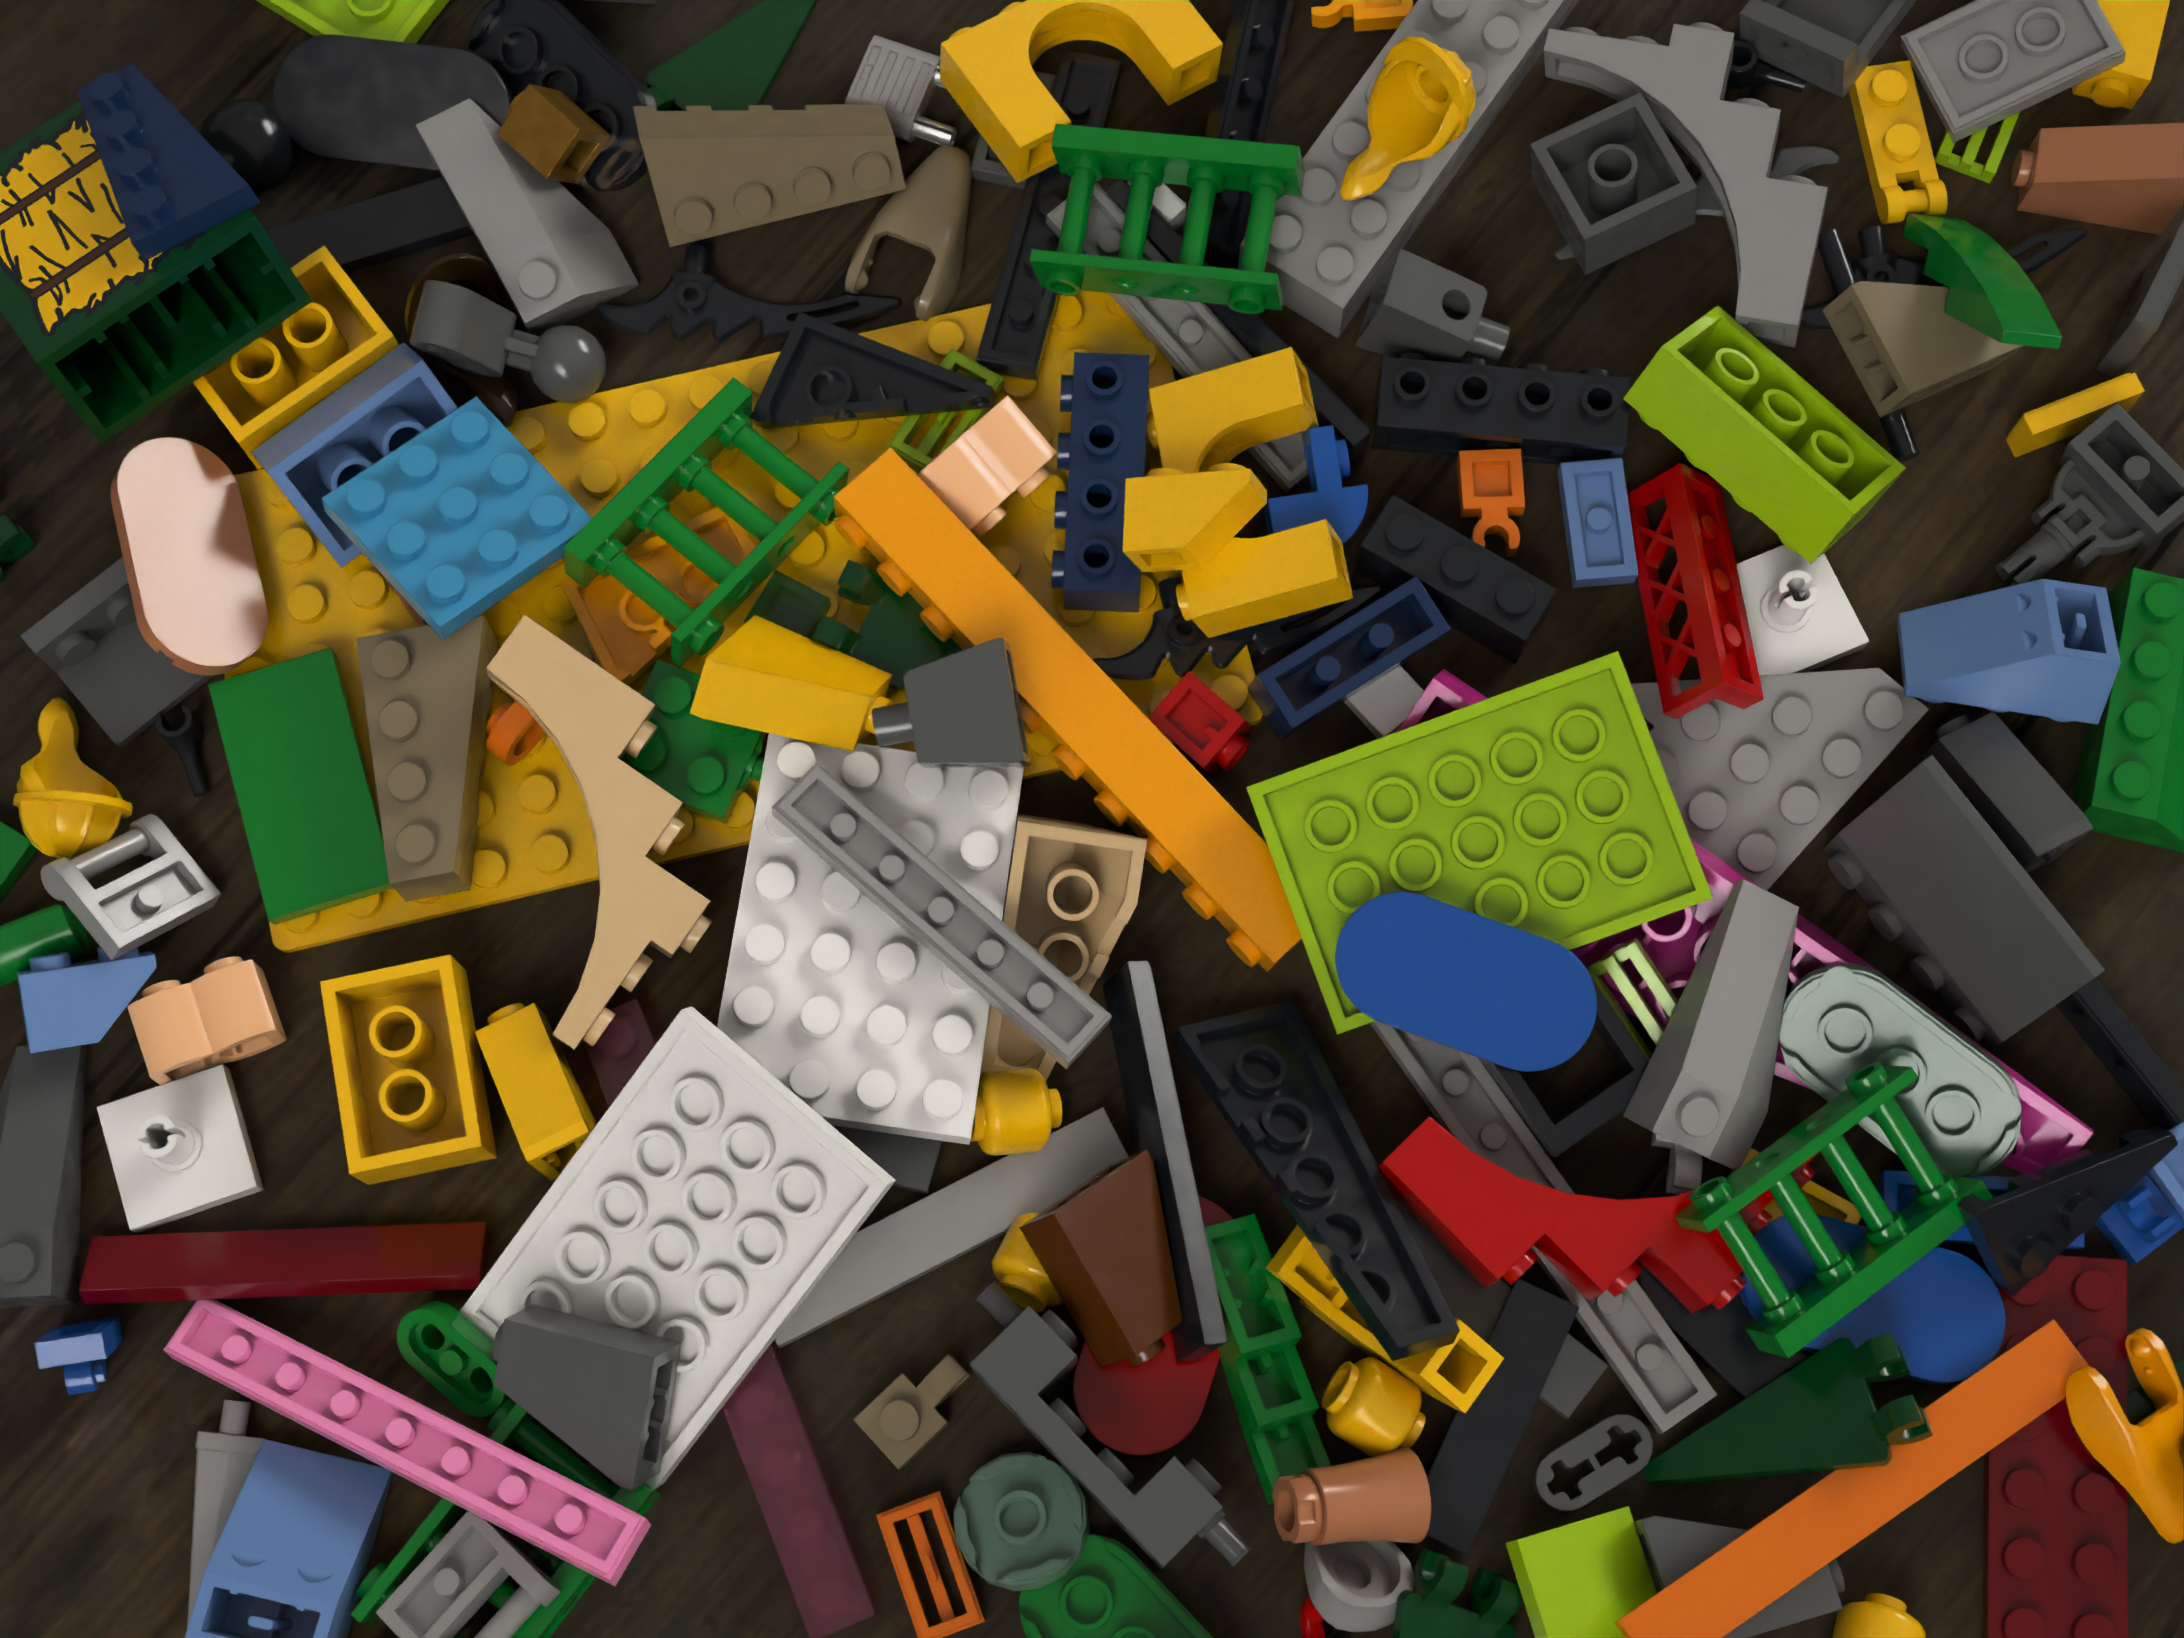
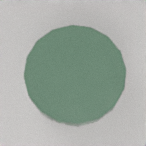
M1032 1452L1003 1454L979 1467L969 1479L970 1484L964 1489L962 1497L959 1495L954 1510L955 1539L970 1568L989 1584L1011 1591L1041 1589L1063 1577L1082 1555L1090 1531L1088 1504L1074 1476L1062 1465L1059 1466L1056 1462L1047 1460L1045 1456Z

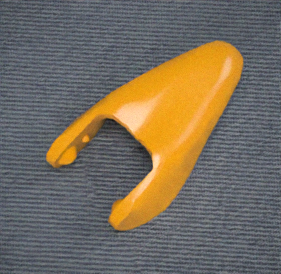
M2140 1328L2127 1336L2125 1346L2136 1378L2145 1393L2152 1400L2156 1411L2138 1424H2130L2107 1380L2095 1368L2089 1366L2079 1368L2069 1376L2065 1386L2066 1402L2071 1422L2091 1455L2127 1490L2157 1532L2167 1542L2175 1544L2184 1540V1469L2179 1454L2181 1445L2184 1442V1390L2163 1341L2152 1331Z

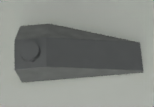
M86 1045L30 1053L28 1046H17L0 1091V1308L77 1304Z

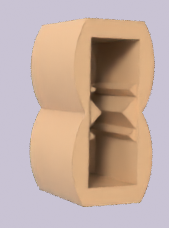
M1007 395L917 473V476L969 530H972L980 538L1007 514L999 504L1013 491L1017 490L1024 498L1052 474L1044 464L1057 452Z
M232 956L214 961L204 968L205 975L192 982L181 985L178 980H167L153 984L142 991L143 998L127 1006L149 1076L159 1085H163L221 1064L259 1054L287 1040L264 971L252 959L243 961L241 957Z

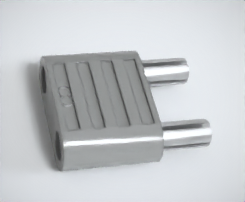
M874 35L848 92L845 104H883L895 138L909 143L913 142L915 137H919L942 146H952L956 139L957 131L955 127L924 117L936 87L945 88L940 81V56Z

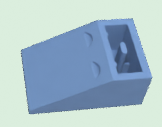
M2039 579L1899 613L1897 618L1904 696L1920 698L1931 703L1950 702L1983 707L1998 713L2010 711L2044 716L2059 722L2078 721L2098 724L2121 664L2107 589L2103 587Z
M264 1439L204 1571L185 1638H347L353 1620L350 1614L357 1606L359 1598L356 1595V1591L366 1574L394 1472L383 1467Z

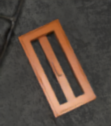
M940 1491L876 1515L918 1638H943L986 1622L961 1549L955 1539V1532ZM930 1509L932 1510L967 1611L966 1614L955 1617L920 1513ZM907 1519L942 1623L930 1627L895 1526L896 1522Z

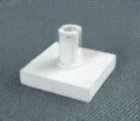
M1782 545L1736 564L1759 675L1810 672L1858 652L1869 643V639L1825 554L1821 555L1813 564H1810L1800 554Z
M223 1064L97 1107L129 1229L133 1232L140 1233L264 1190L231 1072Z

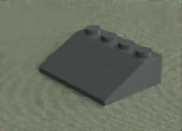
M1933 755L1921 762L1842 829L1824 848V851L1830 857L1828 865L1835 878L1845 888L1849 890L1855 889L1870 908L1868 916L1876 930L1889 941L1895 940L1911 960L1909 961V969L1916 981L1928 992H1936L1952 1012L1949 1015L1952 1025L1987 1051L2004 1042L2105 971Z

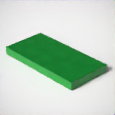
M327 648L208 684L268 920L276 925L393 889L388 879L380 815L339 662L333 649Z

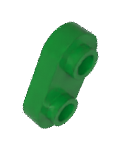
M430 1301L412 1310L402 1318L397 1330V1343L403 1358L461 1411L475 1417L488 1416L497 1411L510 1398L494 1385L497 1361L493 1359L492 1355L493 1341L453 1306L441 1301ZM435 1327L444 1334L445 1341L437 1335ZM484 1370L489 1374L492 1383L486 1378Z

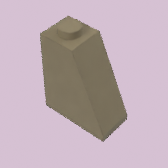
M1859 281L1849 286L1822 310L1880 418L1994 369L2025 345L2000 343L1944 313L1950 290L1949 287Z

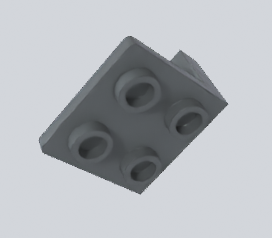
M123 557L20 635L31 650L57 673L109 738L119 747L127 745L155 723L158 713L161 712L165 715L214 676L197 675L183 671L172 665L173 659L167 657L161 650L157 654L145 641L137 624Z

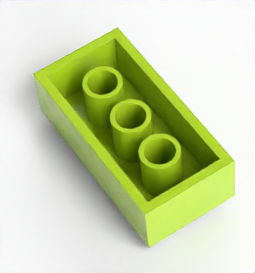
M1719 305L1661 346L1623 398L1638 412L1640 418L1648 426L1664 434L1684 452L1692 465L1706 471L1731 493L1732 498L1741 508L1755 514L1779 536L1784 546L1800 554L1810 564H1813L1863 519L1906 469L1905 466Z

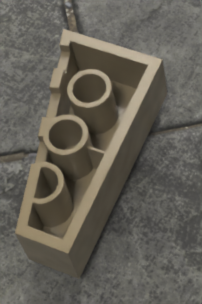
M883 104L805 105L803 110H773L772 105H748V110L712 111L711 105L686 106V111H656L655 106H633L641 146L670 247L906 190L895 136Z
M484 615L477 616L444 640L429 625L356 638L389 884L406 902L470 890L479 815L477 798L480 776H483L486 753L483 749L487 715H490L493 691L490 687L491 679L488 678L486 667L497 653L498 638Z

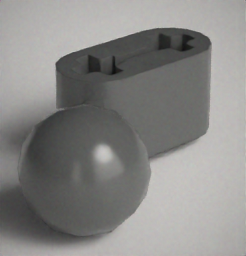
M436 280L424 281L409 341L412 346L459 369L483 376L502 377L505 365L529 371L533 382L541 392L558 402L575 403L588 399L600 388L606 376L605 353L598 340L588 331L578 326L559 325L547 329L540 336L515 330L517 315L506 308L458 285Z

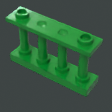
M1055 124L1051 147L1061 174H1067L1071 177L1057 251L1031 250L1030 263L1040 286H1045L1053 293L1066 296L1078 295L1081 293V290L1222 304L1228 305L1232 310L1244 314H1259L1264 309L1282 311L1284 299L1278 273L1265 272L1277 199L1282 198L1284 195L1301 196L1305 172L1300 146ZM1102 178L1123 179L1131 183L1118 257L1082 254L1095 182L1100 181ZM1162 183L1186 185L1191 188L1178 264L1142 260L1155 188L1161 186ZM1223 189L1248 191L1252 194L1240 270L1203 266L1216 193L1221 192Z
M734 377L564 546L565 573L584 589L599 574L602 577L611 575L677 628L671 634V660L680 667L695 652L702 656L717 643L725 629L723 623L819 523L828 526L837 518L834 509V496L847 485L849 468L839 461L819 482L752 428L753 420L750 419L753 392ZM725 447L729 450L738 448L802 499L779 524L711 470V461ZM683 489L688 492L694 489L697 490L760 541L738 566H735L669 512V503ZM642 531L645 534H650L651 532L657 534L719 584L695 610L626 555L628 551L627 546Z
M1875 1062L1858 1069L1846 1079L1845 1084L1848 1089L1727 1178L1723 1176L1716 1177L1700 1185L1689 1196L1692 1203L1674 1216L1681 1228L1707 1233L1716 1228L1764 1304L1760 1310L1763 1315L1745 1328L1759 1351L1790 1358L1966 1225L1956 1205L1962 1198L1974 1194L1984 1201L1993 1199L1982 1179L1941 1174L1893 1097L1918 1079L1912 1067L1881 1065L1880 1062ZM1871 1113L1918 1187L1915 1191L1917 1199L1900 1212H1890L1842 1135ZM1819 1151H1821L1867 1225L1864 1230L1866 1237L1848 1251H1839L1791 1175L1792 1171ZM1768 1189L1816 1264L1812 1270L1815 1276L1796 1290H1787L1738 1212Z
M511 1398L497 1410L488 1423L487 1429L493 1433L489 1439L511 1450L516 1445H519L550 1470L643 1517L661 1496L658 1491L653 1490L646 1483H643L634 1490H629L618 1486L615 1482H608L534 1423L537 1419ZM441 1498L389 1566L384 1562H380L364 1578L356 1591V1595L362 1600L350 1615L359 1623H377L380 1617L375 1612L444 1538L465 1509ZM529 1543L550 1560L547 1567L554 1572L551 1579L559 1586L562 1592L548 1607L540 1605L511 1638H551L597 1577ZM505 1579L487 1601L499 1610L517 1588ZM458 1632L453 1638L465 1637Z

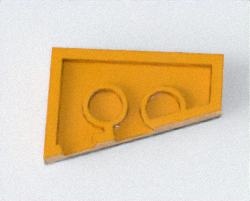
M714 507L683 522L684 525L735 566H738L755 548L748 532L718 507ZM658 535L629 548L626 555L694 610L719 586V584ZM599 574L585 589L570 577L560 582L603 669L627 686L637 679L671 646V634L677 628L613 576L602 577Z

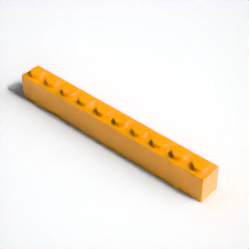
M891 447L834 496L835 515L838 519L833 523L837 531L855 550L859 551L865 546L881 563L876 568L877 572L897 595L902 597L907 591L924 608L919 615L925 625L938 639L946 642L951 637L962 650H966L993 639L1004 638L1011 649L1024 730L1029 734H1033L1038 729L1055 747L1050 751V755L1055 763L1071 779L1077 780L1082 776L1098 793L1094 798L1095 804L1113 824L1120 827L1126 822L1140 838L1147 839L1146 860L1159 872L1164 874L1170 869L1187 887L1182 891V895L1187 903L1202 918L1209 920L1214 916L1229 931L1231 935L1226 938V942L1245 964L1253 967L1259 963L1268 972L1302 940L1267 843Z

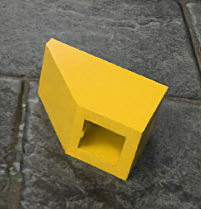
M1233 463L1215 464L1209 468V472L1184 473L1177 469L1158 468L1149 471L1147 477L1126 478L1123 552L1141 572L1204 568L1266 505L1267 490L1250 468L1246 469L1242 465Z

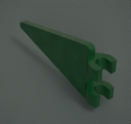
M764 0L648 72L646 75L647 88L653 95L659 111H675V109L677 111H686V106L711 105L712 111L748 110V105H762L819 0Z
M851 560L847 561L838 581L840 586L838 595L854 603L871 606L859 633L857 634L846 625L822 615L812 636L814 641L893 674L888 688L904 691L903 673L963 651L951 637L946 642H942L930 631L919 615L924 608L908 591L902 597L897 595L884 582L881 576Z
M1892 1333L1873 1337L1865 1341L1857 1349L1848 1338H1839L1650 1460L1642 1468L1641 1475L1651 1485H1665L1884 1466L1892 1459L1889 1445L1919 1442L1933 1436L1925 1410L1922 1407H1918L1916 1398L1913 1395L1895 1399L1877 1411L1868 1383L1892 1381L1911 1373L1904 1350L1901 1345L1897 1346Z
M1423 1548L1415 1567V1592L1404 1590L1397 1598L1393 1638H1515L1516 1629L1507 1621L1517 1612L1523 1598L1517 1582L1506 1579L1507 1577L1503 1574L1479 1567L1471 1586L1472 1610L1451 1604L1461 1593L1466 1583L1469 1567L1451 1561V1558L1446 1555Z

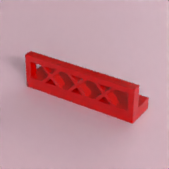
M1679 463L1627 494L1639 574L1638 582L1664 715L1674 719L1715 698L1743 710L1764 700L1720 484L1715 479ZM1665 496L1667 509L1655 532L1650 530L1646 507ZM1670 545L1676 550L1678 562L1667 585L1660 583L1658 568ZM1679 600L1686 602L1688 618L1678 639L1675 640L1670 636L1668 623ZM1691 655L1697 658L1701 683L1681 692L1679 678Z

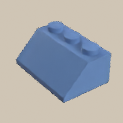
M403 342L251 451V453L342 568L362 552L326 514L321 498L458 408L424 360Z

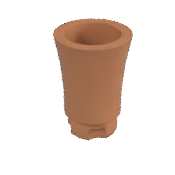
M1401 1447L1394 1451L1363 1460L1334 1466L1304 1469L1298 1475L1280 1477L1274 1484L1272 1494L1274 1521L1278 1533L1283 1541H1292V1543L1309 1542L1314 1546L1366 1541L1417 1544L1425 1538L1431 1520V1495L1428 1479L1420 1459L1407 1447Z

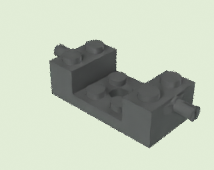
M997 1280L992 1282L977 1297L976 1301L980 1302L1004 1329L970 1363L975 1375L1052 1456L1074 1476L1075 1480L1161 1570L1196 1534L1201 1539L1205 1537L1232 1567L1235 1566L1253 1546L1249 1545L1224 1518L1226 1514L1221 1510L1223 1506L1214 1498L1222 1489L1219 1483L1194 1458L1184 1467L1174 1456L1134 1496L1127 1489L1134 1481V1476L1106 1447L1096 1456L1082 1442L1080 1437L1086 1432V1426L1062 1400L1057 1397L1049 1406L1044 1402L1076 1369L1078 1359L1072 1350L1078 1346L1076 1342L1078 1338L1050 1309L1042 1317L1030 1306L1022 1309L999 1285Z

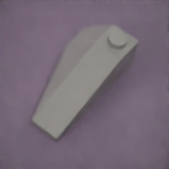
M470 98L416 124L418 132L527 333L540 336L547 329L563 325L596 308L599 303H606L639 286L611 231L560 182L546 179L497 134L501 127Z
M1737 879L1623 1115L1624 1117L1731 1169L1738 1170L1742 1167L1768 1113L1798 917V906L1744 879Z

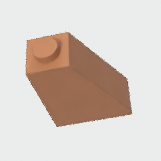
M2184 123L2041 128L2028 150L2020 149L2014 161L2011 185L2019 187L2016 210L2161 235L2184 204Z

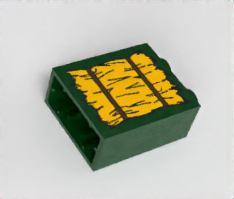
M80 100L0 152V312L38 366L101 444L312 302L250 209L144 261L131 243Z

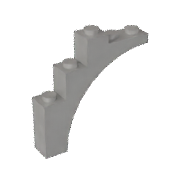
M1704 22L1693 23L1689 26L1674 24L1669 46L1658 45L1656 41L1644 36H1629L1625 39L1599 36L1596 32L1583 27H1570L1565 31L1549 28L1544 46L1545 77L1591 88L1619 102L1639 92L1642 93L1662 129L1670 135L1698 166L1721 205L1735 250L1738 279L1735 320L1760 342L1795 348L1823 221L1828 187L1818 186L1814 181L1796 175H1788L1780 179L1769 178L1778 138L1781 109L1769 108L1766 103L1751 98H1742L1734 102L1724 101L1733 61L1734 33L1723 31L1714 24Z

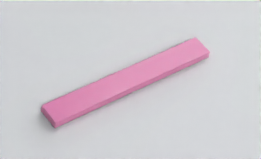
M214 1299L196 1300L163 1349L172 1359L615 1587L651 1527L647 1518Z

